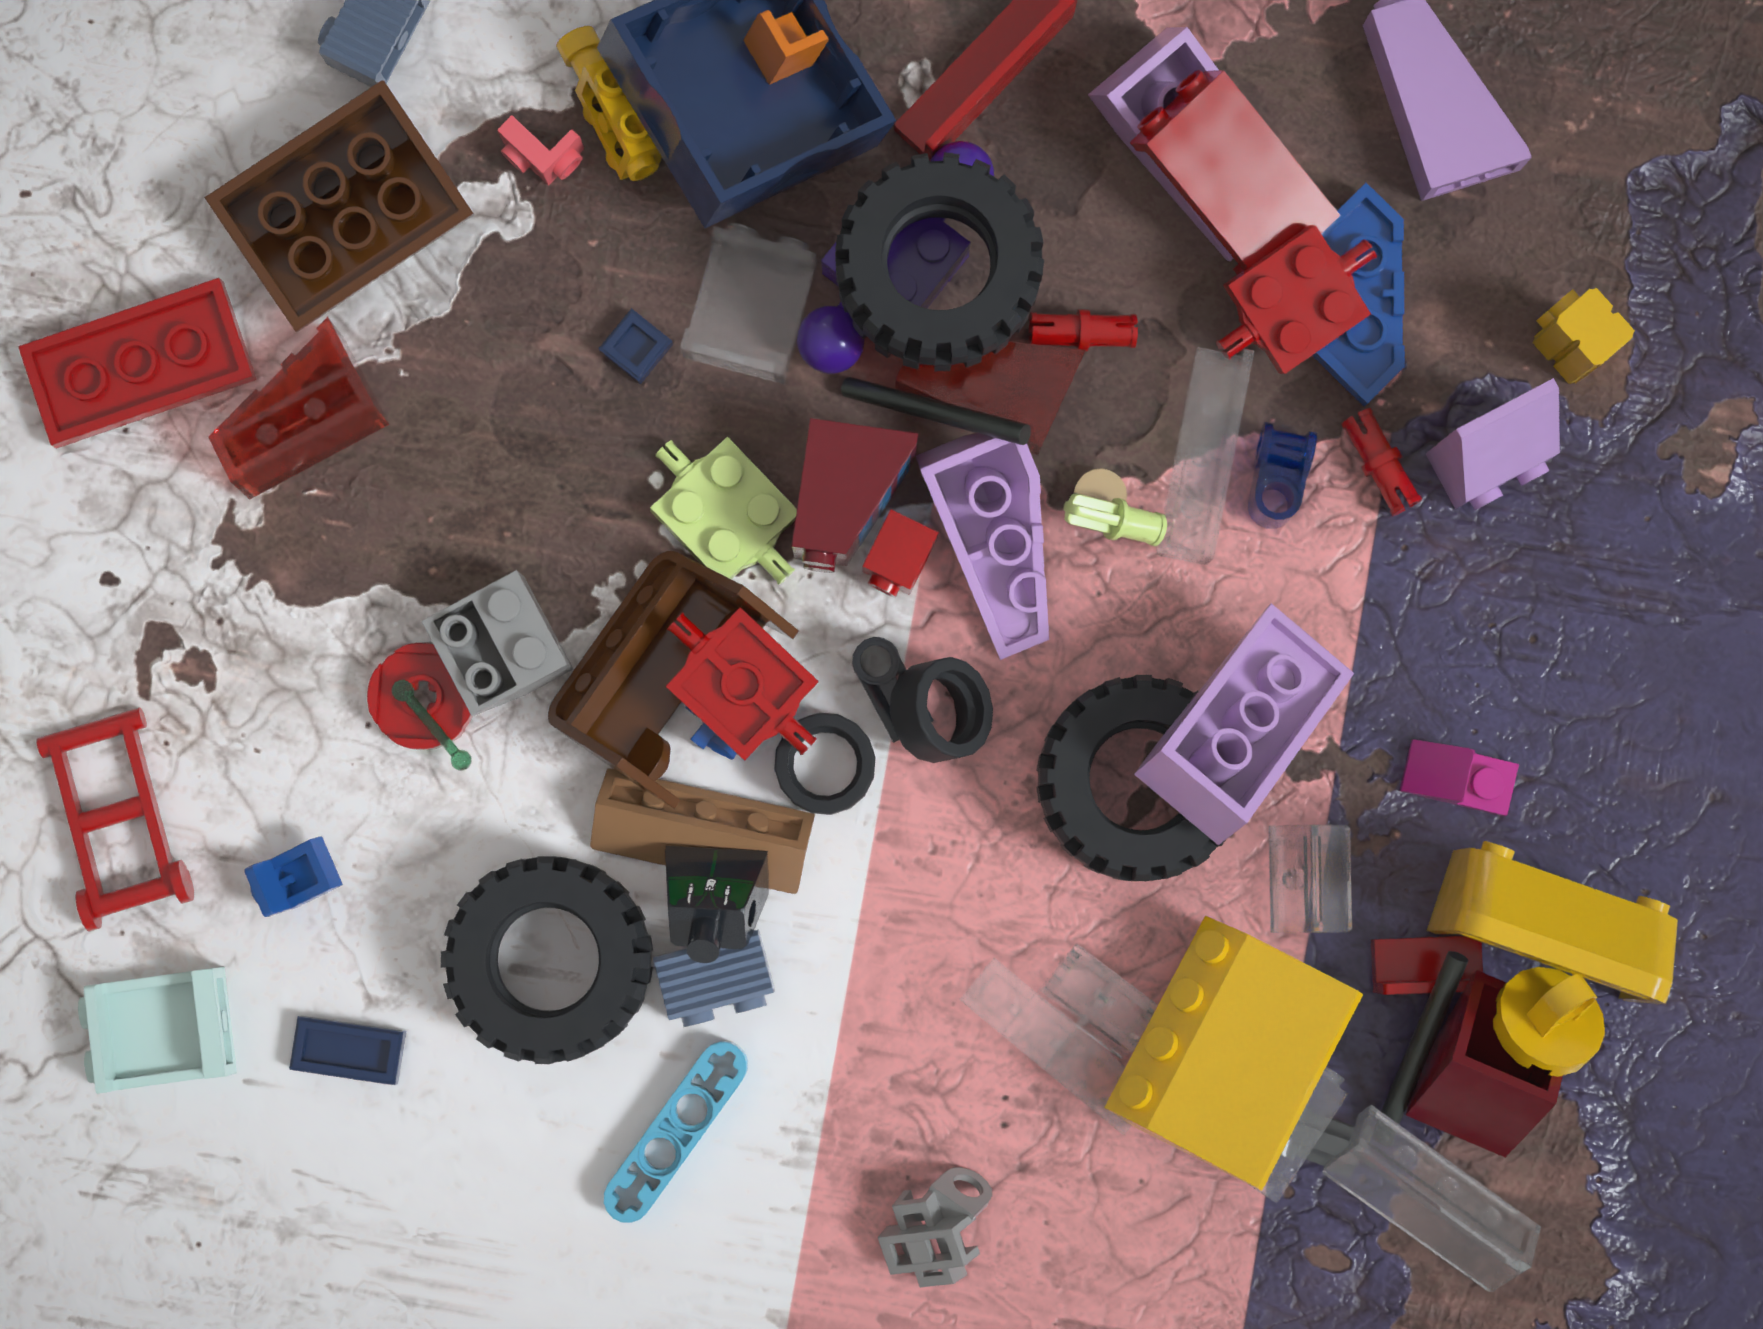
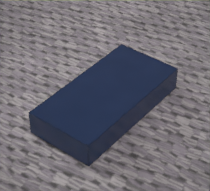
M297 1016L289 1070L398 1085L406 1031Z

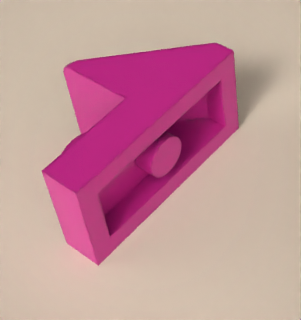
M1413 739L1411 740L1400 792L1503 817L1508 815L1519 764L1475 754V750L1470 748Z

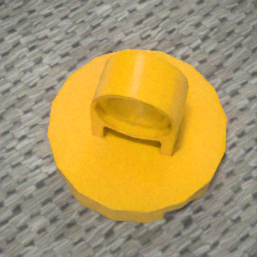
M1545 967L1523 970L1509 980L1497 995V1014L1493 1018V1028L1502 1047L1518 1064L1526 1068L1533 1064L1541 1069L1551 1070L1548 1075L1557 1077L1577 1072L1599 1051L1605 1035L1604 1017L1596 1001L1597 996L1580 973L1570 976L1559 969Z

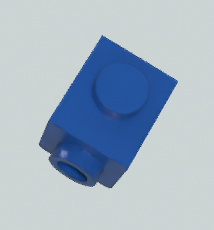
M322 836L309 839L272 859L253 864L244 870L250 884L251 894L259 905L264 917L295 909L343 885Z

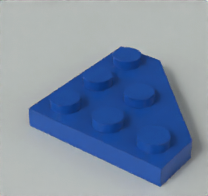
M1367 183L1337 210L1340 216L1322 233V236L1331 250L1340 256L1359 244L1363 239H1366L1371 244L1372 248L1369 250H1375L1377 258L1372 259L1352 273L1355 289L1371 315L1312 355L1364 407L1405 367V345H1403L1404 272H1402L1404 219Z

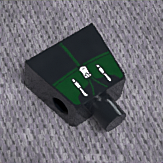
M666 846L665 861L670 942L676 946H687L688 956L699 963L715 961L719 957L720 948L742 949L748 946L769 895L768 851Z

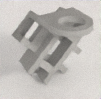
M954 1167L942 1174L930 1186L923 1198L914 1199L911 1190H905L892 1205L898 1225L887 1226L878 1236L890 1275L915 1272L920 1288L954 1284L967 1276L965 1265L977 1257L980 1252L978 1246L965 1247L960 1232L976 1220V1217L987 1207L992 1197V1188L980 1174L970 1169ZM962 1180L972 1184L977 1188L980 1196L970 1197L964 1195L956 1189L953 1182ZM930 1239L937 1240L940 1254H934ZM901 1243L904 1251L903 1255H898L894 1244Z

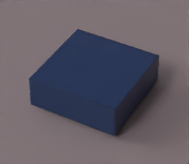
M631 308L598 349L600 353L641 385L673 346V341Z

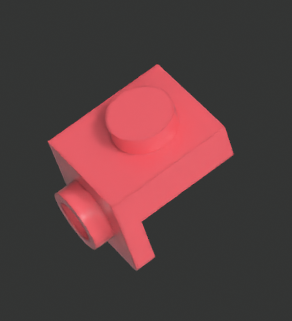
M512 115L497 130L503 143L506 145L501 150L505 158L521 173L530 168L548 186L557 177L561 180L567 178L582 161L583 157L580 153L584 150V145L580 136L574 130H570L550 151Z

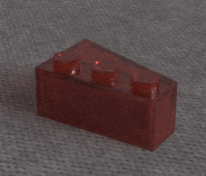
M328 316L316 328L318 333L296 355L291 353L280 364L283 368L260 391L255 389L208 437L230 482L249 500L390 425L345 338Z

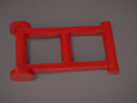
M140 707L36 739L41 757L47 758L51 756L86 887L76 891L75 899L79 917L88 932L102 927L103 916L176 895L181 904L194 900L193 883L185 863L182 860L173 862L138 733V730L147 727L144 712ZM123 735L139 795L82 812L67 751ZM145 816L161 877L104 894L88 833Z

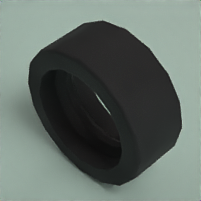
M947 657L913 665L901 674L892 691L890 714L894 731L903 747L917 759L937 763L973 755L985 744L992 728L993 705L989 689L980 673L966 661ZM934 679L947 688L954 700L957 714L956 728L950 741H946L937 733L929 718L927 698L929 688Z
M816 713L799 719L798 722L812 735L821 732L834 733L844 738L854 750L857 759L856 774L851 783L841 792L830 796L816 795L806 790L797 780L794 771V755L797 750L782 737L776 748L774 766L781 790L794 805L810 813L833 815L851 809L865 797L874 780L876 757L869 737L857 723L839 714ZM794 732V735L801 742H804V740L796 732Z

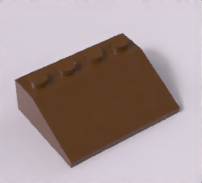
M381 80L204 197L295 332H299L474 215L384 80Z

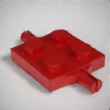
M1316 225L1307 226L1223 284L1237 307L1241 326L1222 339L1217 340L1216 345L1218 349H1224L1221 353L1227 360H1230L1238 352L1254 343L1265 351L1279 374H1286L1371 315L1355 289L1352 273L1372 259L1377 258L1375 250H1369L1372 248L1371 244L1366 239H1363L1359 244L1340 256L1331 250Z
M741 607L720 628L706 635L683 612L676 620L691 635L688 636L675 622L667 628L691 651L688 654L684 667L665 687L744 761L764 740L778 733L800 755H803L809 748L794 735V732L810 746L817 740L794 716L801 700L819 681Z

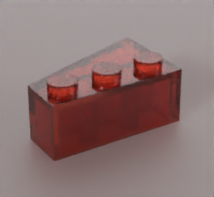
M1008 342V345L997 354L989 352L982 356L981 363L967 368L964 363L951 365L950 371L934 372V365L919 364L918 369L902 365L895 380V389L1029 424L1031 434L1027 446L1031 453L1038 456L1086 350Z

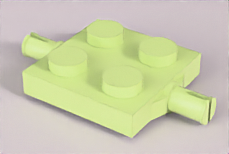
M728 437L707 456L691 462L672 440L665 444V449L663 447L660 448L655 456L672 471L676 478L671 489L650 507V512L700 564L733 579L741 570L759 563L777 581L778 585L783 583L786 576L789 577L795 569L787 563L774 547L780 534L796 520L797 508Z

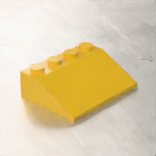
M1205 916L1104 1108L1133 1127L1262 1191L1363 994L1245 932Z

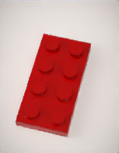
M220 278L18 346L50 445L56 449L257 380L224 281Z

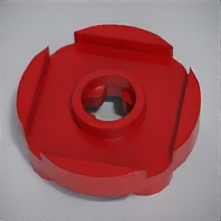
M412 643L404 645L388 656L382 664L378 665L369 681L367 702L370 715L388 738L406 748L432 750L440 748L462 736L473 716L470 714L434 644ZM420 682H429V690L437 694L436 702L429 703L427 711L418 712L417 703L408 701L409 691H417Z

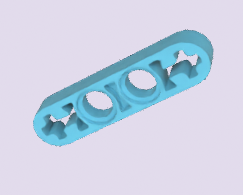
M719 1041L711 1044L701 1054L608 1183L604 1192L603 1203L606 1211L613 1219L622 1223H632L640 1220L648 1213L743 1081L748 1071V1059L744 1050L739 1045L731 1041ZM729 1051L736 1056L732 1065L738 1070V1073L734 1078L727 1074L722 1076L714 1089L724 1092L722 1098L717 1101L707 1088L692 1083V1080L696 1074H699L706 1081L715 1068V1065L709 1060L711 1055L715 1053L722 1057ZM697 1094L705 1100L708 1107L707 1115L701 1123L695 1125L687 1124L679 1118L677 1104L684 1095ZM665 1138L674 1145L676 1158L669 1167L656 1168L647 1161L645 1148L651 1140ZM633 1162H636L644 1174L659 1179L660 1184L657 1188H653L647 1180L637 1195L639 1201L643 1203L642 1206L638 1209L631 1205L626 1211H623L617 1206L620 1196L615 1192V1189L618 1185L627 1189L634 1182L639 1174L630 1171L629 1167Z

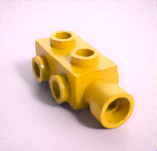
M592 26L576 28L561 37L556 47L565 65L573 67L579 79L575 92L583 106V116L589 124L593 125L606 151V161L611 168L616 170L620 180L628 177L631 181L642 180L658 169L662 156L598 51L597 46L600 39ZM599 103L603 112L596 111L592 105ZM622 148L624 151L623 156H619L615 149Z

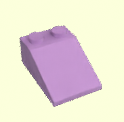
M1554 378L1457 428L1426 453L1455 509L1470 502L1474 510H1477L1503 496L1499 486L1517 478L1520 485L1523 486L1550 471L1545 462L1560 453L1559 387Z

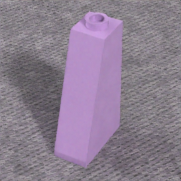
M1380 0L1373 5L1374 9L1371 10L1364 22L1363 28L1421 201L1520 171L1532 158L1528 146L1426 0Z

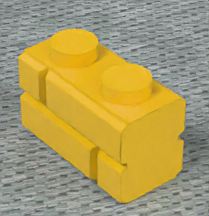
M1597 288L1589 289L1582 296H1579L1572 289L1536 320L1543 329L1534 336L1533 344L1547 360L1554 359L1556 361L1553 367L1568 384L1579 382L1633 338L1635 330L1619 312L1614 314L1611 312L1613 305Z

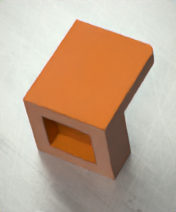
M769 10L757 15L743 39L769 85L813 66L829 40L824 30L806 37L792 12L775 19Z

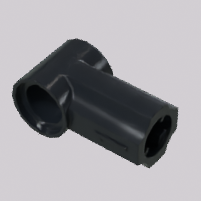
M880 637L865 639L856 647L852 655V667L894 743L899 738L894 731L890 714L891 695L899 676L907 669L899 656L898 649L892 642ZM880 646L890 654L891 666L883 676L872 677L862 669L860 664L861 655L868 647ZM928 710L930 721L933 722L934 719Z

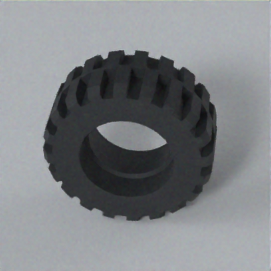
M944 152L943 161H929L928 153L911 156V164L900 168L897 162L883 168L881 178L875 183L868 180L858 190V199L855 204L847 206L842 217V228L836 239V282H838L842 306L845 313L848 312L853 320V327L862 339L868 337L875 343V350L886 358H889L891 354L903 359V366L918 369L919 364L934 365V372L950 371L951 365L964 363L967 368L981 363L982 356L989 352L997 354L1008 345L1009 338L1015 332H1020L1028 320L1043 276L1044 259H1042V248L1044 242L1040 227H1035L1033 221L1035 212L1027 198L1020 200L1015 194L1016 184L1005 174L999 180L989 174L991 165L975 159L973 166L959 163L960 154ZM940 217L959 221L972 228L985 242L990 256V273L984 288L971 302L953 309L932 310L911 303L895 289L887 266L890 246L901 230L922 219Z
M1135 675L1134 677L1124 679L1118 677L1106 681L1091 690L1089 689L1075 699L1051 726L1044 740L1045 743L1039 755L1036 770L1038 772L1037 796L1045 815L1044 820L1050 832H1053L1061 843L1060 846L1071 857L1073 856L1083 863L1084 867L1098 874L1101 873L1113 879L1123 881L1146 882L1168 879L1199 866L1210 858L1209 855L1218 846H1222L1225 842L1223 841L1220 845H1217L1179 812L1170 821L1154 829L1134 830L1122 827L1102 813L1091 792L1090 769L1099 748L1110 737L1125 730L1148 729L1164 735L1199 692L1198 690L1192 692L1182 687V682L1170 678L1165 680L1152 678V675Z
M538 856L506 863L505 867L497 871H491L479 879V884L471 892H466L458 902L459 910L455 918L448 921L444 933L448 937L446 951H441V968H446L448 982L443 984L447 999H453L459 1011L455 1015L463 1027L469 1026L478 1035L477 1041L488 1049L493 1047L503 1052V1057L518 1062L521 1060L533 1061L535 1064L569 1062L584 1057L617 1037L641 1008L645 1000L644 994L647 985L651 983L653 967H651L652 938L651 935H648L644 921L646 918L640 906H636L629 896L630 892L619 881H615L605 871L594 865L586 864L576 859L556 856ZM556 908L575 915L590 929L598 947V971L592 986L576 1003L559 1010H539L521 1003L508 991L499 972L498 953L503 936L518 918L536 909Z

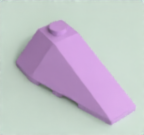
M975 433L964 435L917 455L916 459L1000 660L1049 640L1047 591L1043 557L1044 539L1040 505V475L1027 443L1019 445Z

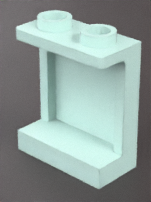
M225 967L84 986V997H80L78 1002V1015L82 1028L88 1029L90 1051L85 1053L84 1067L88 1082L95 1084L96 1094L203 1078L225 1077L237 1073Z

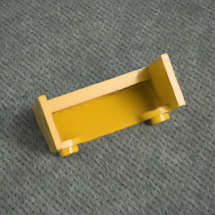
M1483 841L1481 849L1465 848L1453 850L1427 931L1435 934H1460L1574 975L1580 973L1585 979L1619 990V999L1628 1002L1666 1004L1673 983L1678 924L1676 918L1668 915L1670 905L1644 896H1638L1636 903L1514 861L1512 859L1515 851L1495 843Z

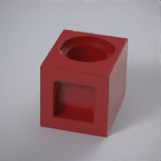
M890 509L862 566V572L871 576L867 584L895 598L899 590L910 595L938 539L939 532Z

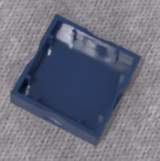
M653 0L610 19L597 46L598 51L704 228L878 147L896 122L894 115L859 57L853 53L837 32L824 0ZM766 10H769L775 19L792 12L806 37L824 30L829 40L813 66L770 85L743 41L757 15Z

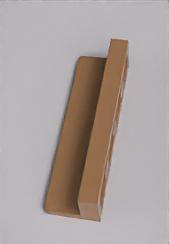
M607 768L595 803L590 842L592 849L665 866L666 846L768 851L769 889L791 894L798 892L813 828L814 813L657 779L656 782L680 799V802L674 809L616 770Z

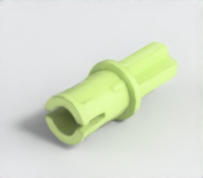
M1074 493L1068 501H1065L1063 507L1065 511L1064 520L1068 524L1103 532L1104 537L1109 540H1117L1123 537L1145 542L1151 546H1158L1164 539L1167 530V519L1164 514L1130 507L1121 498L1107 501Z

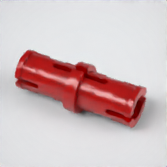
M1078 309L1076 314L1030 313L1029 333H1032L1029 336L1030 347L1076 346L1078 352H1088L1090 346L1136 348L1138 327H1134L1138 323L1136 314L1090 315L1089 309Z
M1367 408L1358 412L1359 418L1367 431L1366 434L1362 433L1353 416L1341 423V426L1348 434L1365 463L1361 466L1363 473L1366 477L1372 476L1390 509L1391 515L1396 516L1406 511L1396 490L1402 492L1410 508L1423 499L1417 493L1399 462L1403 456L1398 447L1391 448L1373 415V410Z

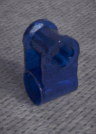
M1263 423L1255 453V470L1248 499L1249 514L1257 525L1266 529H1277L1284 526L1299 510L1306 480L1315 454L1317 433L1308 431L1304 436L1276 430L1273 423ZM1267 490L1281 492L1287 500V510L1282 513H1274L1268 510L1262 501V493Z

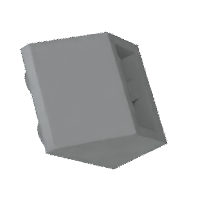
M517 570L422 620L428 635L472 716L527 695L573 670L525 577Z

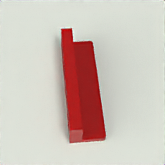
M1013 0L894 124V131L919 154L928 153L930 161L938 149L954 142L1074 17L1077 0Z

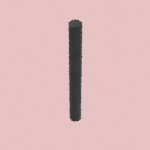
M853 377L845 378L841 386L842 396L1019 445H1025L1030 438V425Z
M1448 951L1370 1136L1371 1143L1377 1147L1390 1148L1467 966L1468 958L1458 952Z

